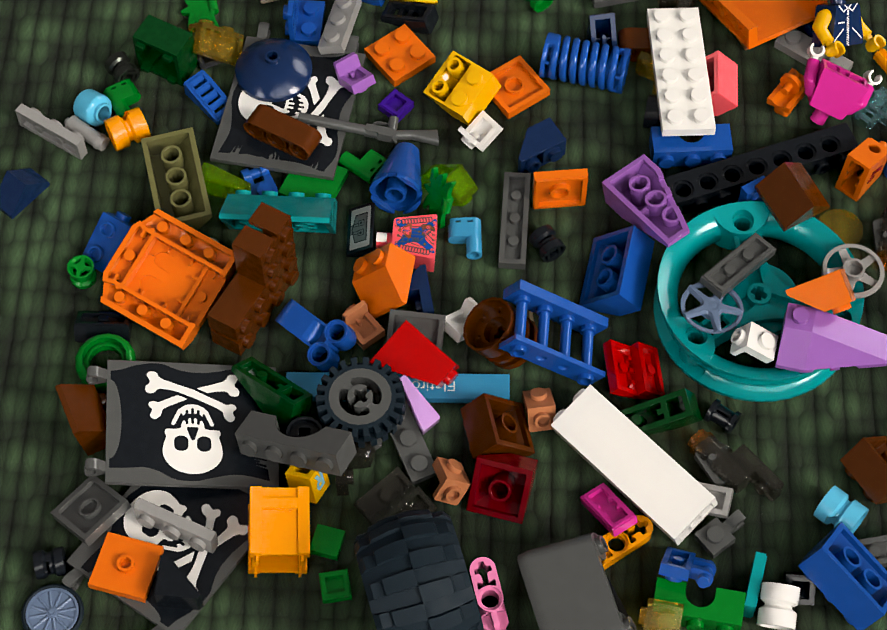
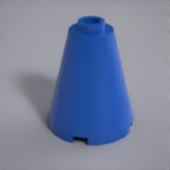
M409 142L398 143L371 181L369 187L371 200L379 209L392 214L395 213V210L408 214L416 210L421 204L420 152L414 144Z

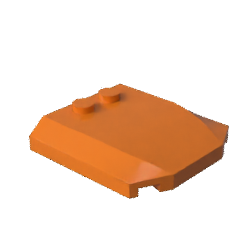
M157 209L153 211V215L142 222L139 220L131 226L103 271V296H101L100 302L184 350L196 337L207 318V314L217 302L236 271L233 250Z

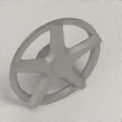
M843 244L833 248L826 254L822 263V276L839 269H844L852 290H854L857 281L872 286L867 291L854 293L856 299L874 294L881 288L884 281L885 270L881 259L871 249L859 244ZM846 248L861 249L869 253V255L862 260L851 258ZM838 251L843 266L827 268L830 257ZM875 260L880 269L878 281L865 273V269Z

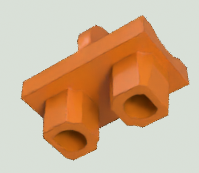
M792 68L780 78V83L767 98V104L774 106L776 113L788 117L798 102L806 95L804 92V75Z

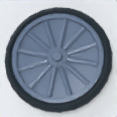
M49 584L35 590L26 599L21 611V621L25 630H78L84 617V606L78 593L72 588L60 584Z

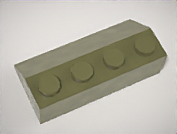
M193 127L142 138L141 143L155 210L160 209L198 231L212 218V212Z

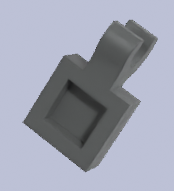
M739 509L733 512L723 523L716 517L694 534V539L714 559L735 543L736 538L732 534L745 525L743 521L746 517Z

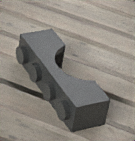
M251 411L235 432L240 453L243 455L319 471L325 474L342 476L357 453L352 432L326 426L309 436L290 437L280 432L275 415Z

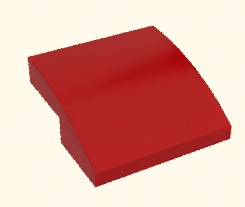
M611 339L603 343L611 394L650 400L665 395L658 349L656 347L641 342H636L629 346Z

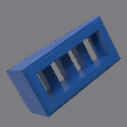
M200 70L184 82L185 94L218 126L225 107L217 113L214 111L222 105L226 106L228 97L204 70ZM215 98H217L216 101H214L212 104L208 105V103H210V102L213 101Z

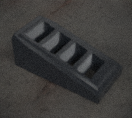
M389 0L380 19L382 22L398 27L406 24L412 31L431 35L439 16L434 4Z

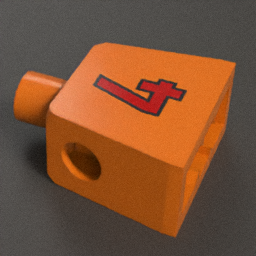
M868 137L847 155L835 188L857 202L881 175L887 162V143L884 141L877 142L873 138ZM864 170L859 176L857 175L858 171Z

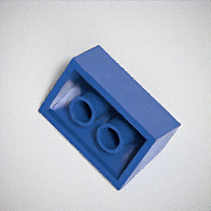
M634 225L595 237L592 243L579 305L595 312L616 316L641 311L655 241Z
M840 522L807 553L798 567L803 571L805 577L820 589L824 597L844 615L845 620L850 625H853L856 630H864L887 612V570L854 534Z

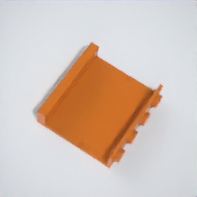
M828 0L699 1L750 50L814 21L817 5L825 4Z

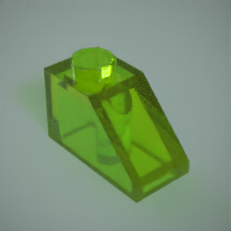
M433 164L421 176L422 188L426 190L424 184L430 182L432 168L438 167L439 175L447 172L446 183L456 181L451 194L454 198L452 206L462 207L468 204L473 198L472 195L478 190V187L462 164Z

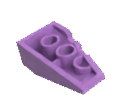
M645 154L602 181L605 202L621 218L666 247H670L690 233L689 227L675 203L672 192L665 182L661 169Z
M788 302L782 324L775 368L800 373H811L816 369L829 368L830 371L840 370V367L856 366L857 368L887 366L886 334L829 312H823L814 307Z

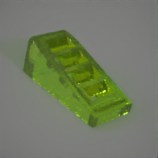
M203 163L202 171L208 195L226 198L228 194H235V190L251 191V183L212 164Z

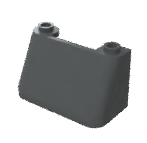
M592 532L530 549L517 556L518 565L540 630H637L630 616L626 617L618 611L601 562L606 559V552H608V545L603 536Z

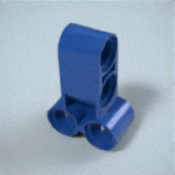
M292 298L275 318L277 323L309 346L307 351L308 361L322 372H329L332 366L337 369L340 362L338 352L340 350H350L357 340L356 332L344 321L334 319L325 324ZM341 331H344L343 337H341L340 339L336 340V339H337V335H338ZM327 353L326 359L320 362L321 356Z

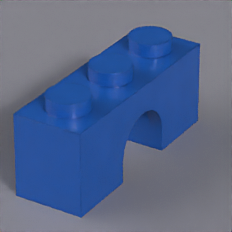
M730 123L715 124V135H701V140L697 142H686L680 136H662L661 126H652L649 136L651 161L658 167L670 168L676 166L696 167L730 158L733 153Z

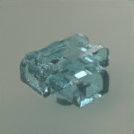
M883 86L878 90L874 89L867 106L857 111L854 118L864 120L870 129L878 122L887 126V89ZM866 112H869L870 114L873 115V117L870 118V117H869L868 115H866L865 113H866Z

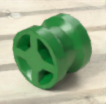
M78 255L69 260L67 271L72 285L79 289H87L93 286L97 280L93 260L85 255Z

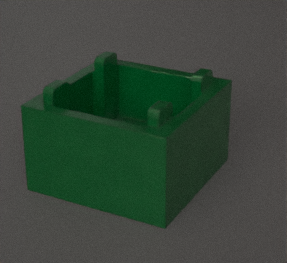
M148 14L132 36L141 71L151 72L167 79L168 83L178 84L183 87L184 82L188 80L198 66L193 33Z

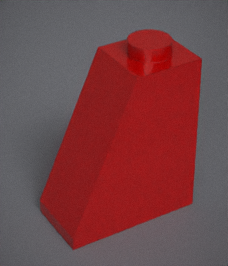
M407 320L370 360L371 364L374 363L375 359L380 360L381 367H384L386 364L389 365L392 373L396 372L401 376L406 375L408 378L441 388L444 384L449 386L459 374L456 370L460 367Z

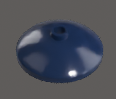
M268 38L251 44L240 54L235 66L236 80L240 88L250 97L264 102H281L299 95L308 86L313 72L312 61L307 51L299 44L283 38Z

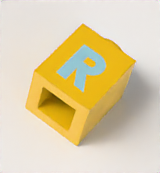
M290 465L285 472L289 488L309 486V502L317 504L330 485L328 474Z

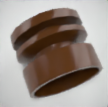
M497 297L482 300L467 316L464 324L463 337L466 344L501 369L510 370L517 368L527 361L522 358L513 357L510 353L499 349V343L514 335L516 308L502 298ZM527 317L525 338L537 342L538 329L535 322Z

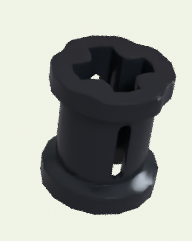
M716 399L708 409L704 420L714 422L725 429L724 432L729 435L736 427L742 413L739 411L733 412L723 406L721 400Z

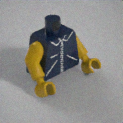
M830 0V3L817 5L815 20L812 25V43H814L813 47H821L823 45L827 57L834 56L838 58L845 54L844 46L862 44L863 40L867 41L865 48L868 52H875L886 45V41L881 35L872 37V31L863 22L859 3L846 2V0Z

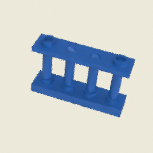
M522 279L504 289L503 299L516 306L515 329L513 336L499 343V349L510 353L513 357L525 359L575 380L580 385L589 386L605 377V371L592 366L593 338L597 333L608 328L609 318ZM527 310L539 316L537 342L525 338ZM550 320L557 322L561 326L559 352L548 347ZM572 329L582 335L581 361L570 357Z

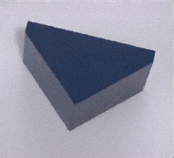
M614 12L588 16L587 40L590 41L589 51L591 52L593 42H599L598 60L603 44L606 43L610 46L608 60L612 47L617 46Z
M31 168L6 171L0 185V210L11 219H14L48 188L50 183Z

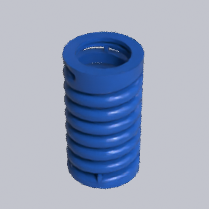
M552 32L547 34L540 63V78L546 77L551 80H557L559 77L561 82H567L568 80L571 84L579 82L580 86L588 84L590 88H596L598 85L599 90L607 88L609 92L622 94L631 58L630 48L613 46L608 60L610 46L605 43L602 45L598 60L600 43L595 41L592 44L588 59L590 41L584 40L578 59L581 40L574 38L568 58L571 37L565 36L563 38L562 48L560 49L561 35Z

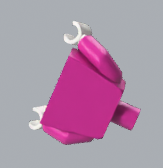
M814 43L809 45L807 55L810 58L807 60L804 72V92L808 96L809 105L815 108L810 119L814 123L823 126L829 115L842 120L846 115H852L865 108L874 92L873 86L882 82V76L877 75L874 81H872L871 75L874 70L866 71L863 77L824 58L820 62L818 58L825 53V47L822 45L819 49V54H815L813 52Z

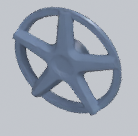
M700 282L688 286L682 295L680 307L684 318L691 326L705 333L721 334L734 329L740 323L744 313L743 303L733 289L728 294L735 300L738 308L723 304V297L719 299L714 294L711 297L703 294L698 290L705 287ZM691 293L700 302V306L686 312L685 302ZM722 313L737 315L736 320L730 326L721 329L720 316ZM702 315L711 321L713 329L701 327L694 323L691 318Z

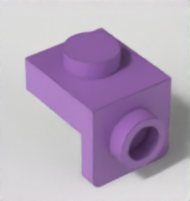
M354 52L333 63L339 84L354 95L366 91L368 87L376 83L374 75L360 65L358 55Z

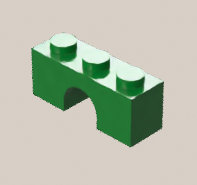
M657 577L650 621H654L663 627L677 625L686 627L687 630H741L746 592L716 587L713 602L705 607H697L691 604L686 597L687 582L677 583Z

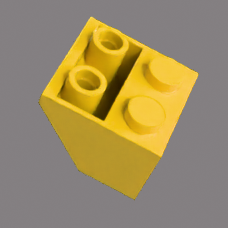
M452 51L423 93L451 116L469 126L482 110L486 109L501 88V85L492 73L459 53Z

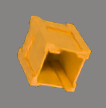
M250 486V502L248 504V574H254V578H257V574L295 573L298 574V577H301L302 574H307V558H310L309 486H297V488Z

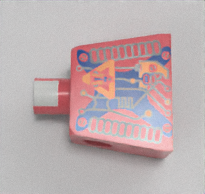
M437 214L395 218L392 233L377 232L376 248L391 242L415 256L413 269L426 264V270L434 272L438 230Z

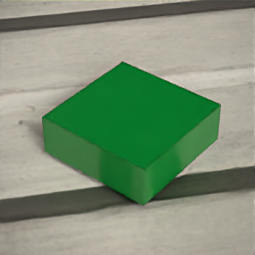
M317 524L310 545V554L337 561L346 536L345 530Z
M348 569L319 573L323 604L352 600Z

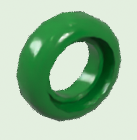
M110 333L95 335L86 340L78 349L75 357V369L81 382L88 384L86 381L87 369L92 358L101 351H115L121 356L122 360L136 361V354L131 344L123 337ZM107 382L95 384L99 392H106Z

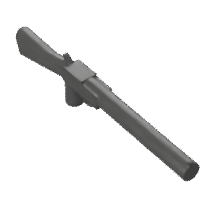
M299 112L298 115L299 121L309 125L360 134L379 141L397 144V140H413L439 146L437 129L397 130L399 118L396 116H390L388 123L376 121L373 124L366 123V125L302 112Z

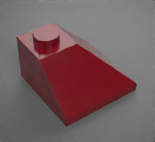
M512 453L478 455L466 510L522 524L531 495L538 460Z

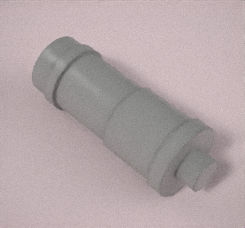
M76 115L70 118L67 117L64 120L66 129L79 132L84 137L85 142L92 145L93 148L104 151L107 148L110 139L105 134L90 127L89 124L79 119Z

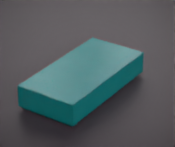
M757 551L755 553L746 589L743 617H753L756 610L767 560L765 553Z

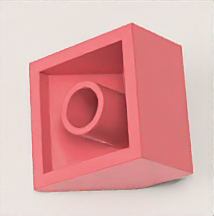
M718 50L706 56L714 116H719L738 107V64Z

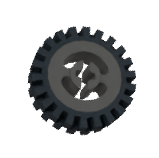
M357 357L350 358L351 364L346 365L345 360L339 362V369L332 366L329 369V376L324 374L321 378L322 385L318 384L316 395L318 418L323 428L327 426L352 432L353 440L358 442L359 448H365V442L370 441L372 447L377 445V439L379 438L383 442L386 441L389 432L394 435L397 431V424H402L406 409L405 392L402 381L399 382L398 374L396 372L392 373L389 365L386 364L384 367H381V361L377 359L371 364L369 357H363V362L357 363ZM373 392L380 397L381 402L379 404H374ZM348 400L350 414L341 407L342 401Z

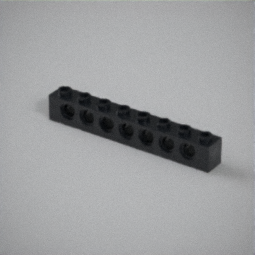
M842 123L674 174L664 179L682 215L693 211L700 212L709 206L726 204L732 199L739 198L742 186L763 175L765 177L768 176L784 162L802 163L809 175H820L830 169L843 167L847 155L858 146V143L848 124Z

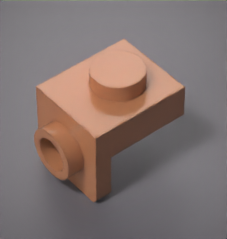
M364 300L349 306L342 314V320L356 332V343L363 350L385 336V329L368 312V306Z
M538 387L522 391L529 431L554 430L551 424L556 415V405L551 389Z
M437 456L432 466L440 484L433 493L434 500L458 505L471 486V483L463 465L459 461Z

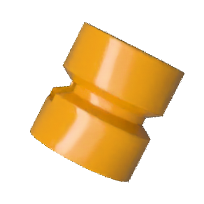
M138 106L125 111L123 117L115 115L104 120L106 131L116 151L130 147L133 140L140 143L142 138L151 137L147 122Z

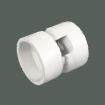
M762 582L760 599L765 604L758 608L756 625L777 630H795L797 613L792 608L798 606L801 588L782 583Z

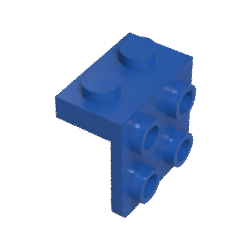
M117 211L116 214L102 213L82 254L93 260L95 269L103 273L134 224L131 222V216L121 211Z

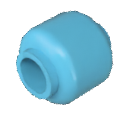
M86 89L76 97L73 111L74 115L79 117V119L91 126L97 127L104 124L105 119L111 117L112 104L106 95L93 89Z

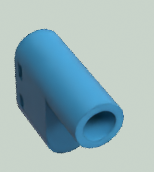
M477 217L451 218L448 225V241L451 244H466V257L471 260L482 257L481 220Z

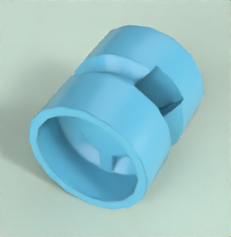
M834 485L821 500L813 516L826 525L832 523L834 528L842 522L854 534L866 517L869 509L857 500L849 501V495Z

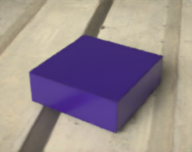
M396 89L392 90L378 104L380 112L388 117H398L399 122L414 108V101Z

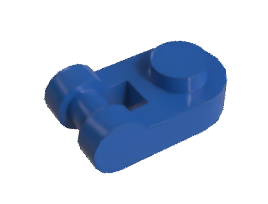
M259 167L251 170L246 168L240 171L241 178L247 190L251 191V195H262V191L278 192L268 169ZM261 177L263 181L255 184L253 180Z

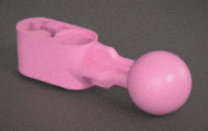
M487 557L476 558L471 563L469 571L484 630H507L509 619L495 563ZM480 569H484L485 573H487L488 585L484 587L482 577L479 574ZM487 596H494L499 602L495 607L488 608L483 605L482 600Z

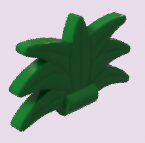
M184 0L187 7L181 10L182 16H189L188 28L190 33L193 32L195 25L206 33V21L213 28L220 29L215 19V15L219 13L217 0Z
M434 167L431 170L430 182L424 184L429 194L424 200L423 209L429 207V214H437L438 227L443 229L445 228L446 214L451 212L454 200L451 194L456 181L446 183L448 173L439 175L438 167Z

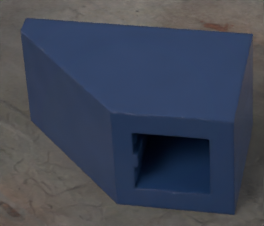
M550 117L527 128L518 158V173H533L541 166L549 162L558 161L565 155L566 139Z

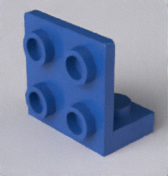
M289 0L288 5L284 4L283 20H286L285 35L289 36L290 40L297 44L318 47L323 32L325 1Z

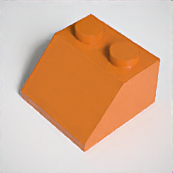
M391 242L359 257L353 266L352 284L360 301L364 300L367 303L368 312L374 318L390 312V309H397L407 304L415 256Z
M844 269L836 270L785 290L787 296L823 312L832 310L833 315L852 308L850 302L856 300Z

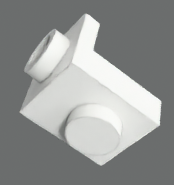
M482 110L466 129L460 126L457 130L463 135L460 140L471 150L477 147L483 152L500 134L503 128Z
M471 297L464 300L460 310L446 316L444 331L457 343L465 340L463 337L465 321L472 309L478 304Z
M750 322L733 332L730 354L736 356L746 352L767 364L774 361L778 336L758 324Z

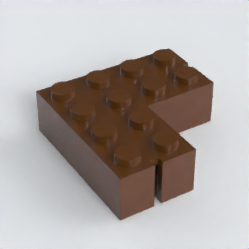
M261 202L248 220L249 224L263 230V233L245 225L233 241L232 248L237 273L207 314L212 341L239 356L243 354L246 348L249 349L253 345L258 330L267 325L270 313L275 306H280L286 290L289 286H293L299 277L291 216Z

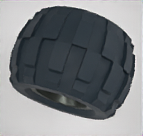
M429 509L408 510L385 517L369 526L367 533L357 535L354 542V550L377 630H484L451 517L444 511L440 510L431 513Z

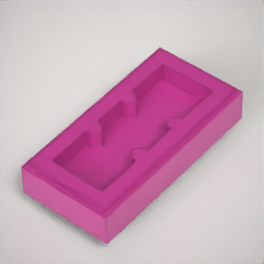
M604 482L580 496L581 503L613 537L638 523L637 516Z

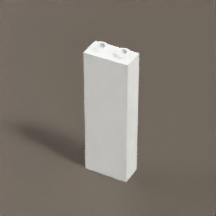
M591 384L586 389L579 390L574 396L572 404L566 410H560L553 418L551 426L555 433L648 517L677 546L709 514L708 512L718 505L715 496Z

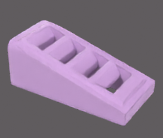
M403 375L399 378V382L402 381L405 399L421 434L424 435L439 422L440 416L409 378Z

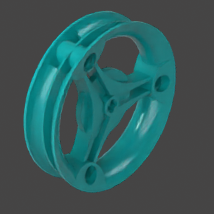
M742 201L721 205L703 212L689 221L687 225L690 233L670 247H667L663 254L653 301V314L658 336L674 363L687 376L703 387L726 397L751 402H773L790 399L815 389L829 379L837 370L830 371L828 368L816 369L811 373H800L775 367H750L733 363L714 353L716 347L731 339L733 332L737 328L750 322H754L776 335L780 334L788 302L810 306L787 296L785 290L796 285L779 268L769 265L766 261L733 288L743 303L744 313L740 323L734 329L721 334L711 335L699 331L682 317L678 303V289L682 274L688 263L699 252L712 244L733 251L756 232L762 238L778 239L799 248L822 268L826 254L833 248L845 244L840 237L815 217L783 231L764 201ZM846 248L850 257L854 258L850 250ZM838 251L830 257L827 268L843 266ZM856 282L853 293L864 292L863 282ZM727 293L723 297L722 303L738 308L735 300ZM864 298L850 302L852 308L835 314L860 324ZM722 313L720 321H724L726 324L724 328L730 326L736 320L737 315ZM691 319L701 327L713 328L711 321L708 319H704L700 323Z

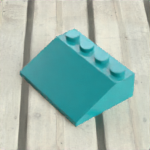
M235 190V194L227 195L219 212V219L229 229L242 230L247 225L255 230L263 231L249 224L248 221L261 202L290 215L293 232L336 234L338 202L336 198H331V194L316 193L315 197H305V193L289 192L288 196H278V192L262 191V195H251L249 190Z

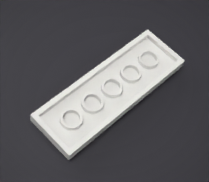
M698 7L647 9L646 16L662 136L715 135L716 125Z

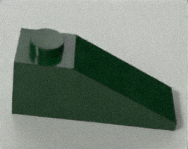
M252 356L232 366L231 371L263 413L275 415L278 425L282 429L287 430L290 422L298 417L310 416L313 395Z
M686 388L620 411L647 436L675 430L702 421L696 396Z

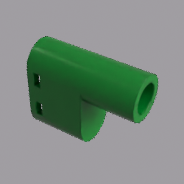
M130 79L115 83L107 87L103 92L111 100L114 113L120 117L124 116L125 111L130 110V105L141 99V94Z
M373 149L369 150L361 159L345 151L338 163L371 184L372 177H375L387 158Z

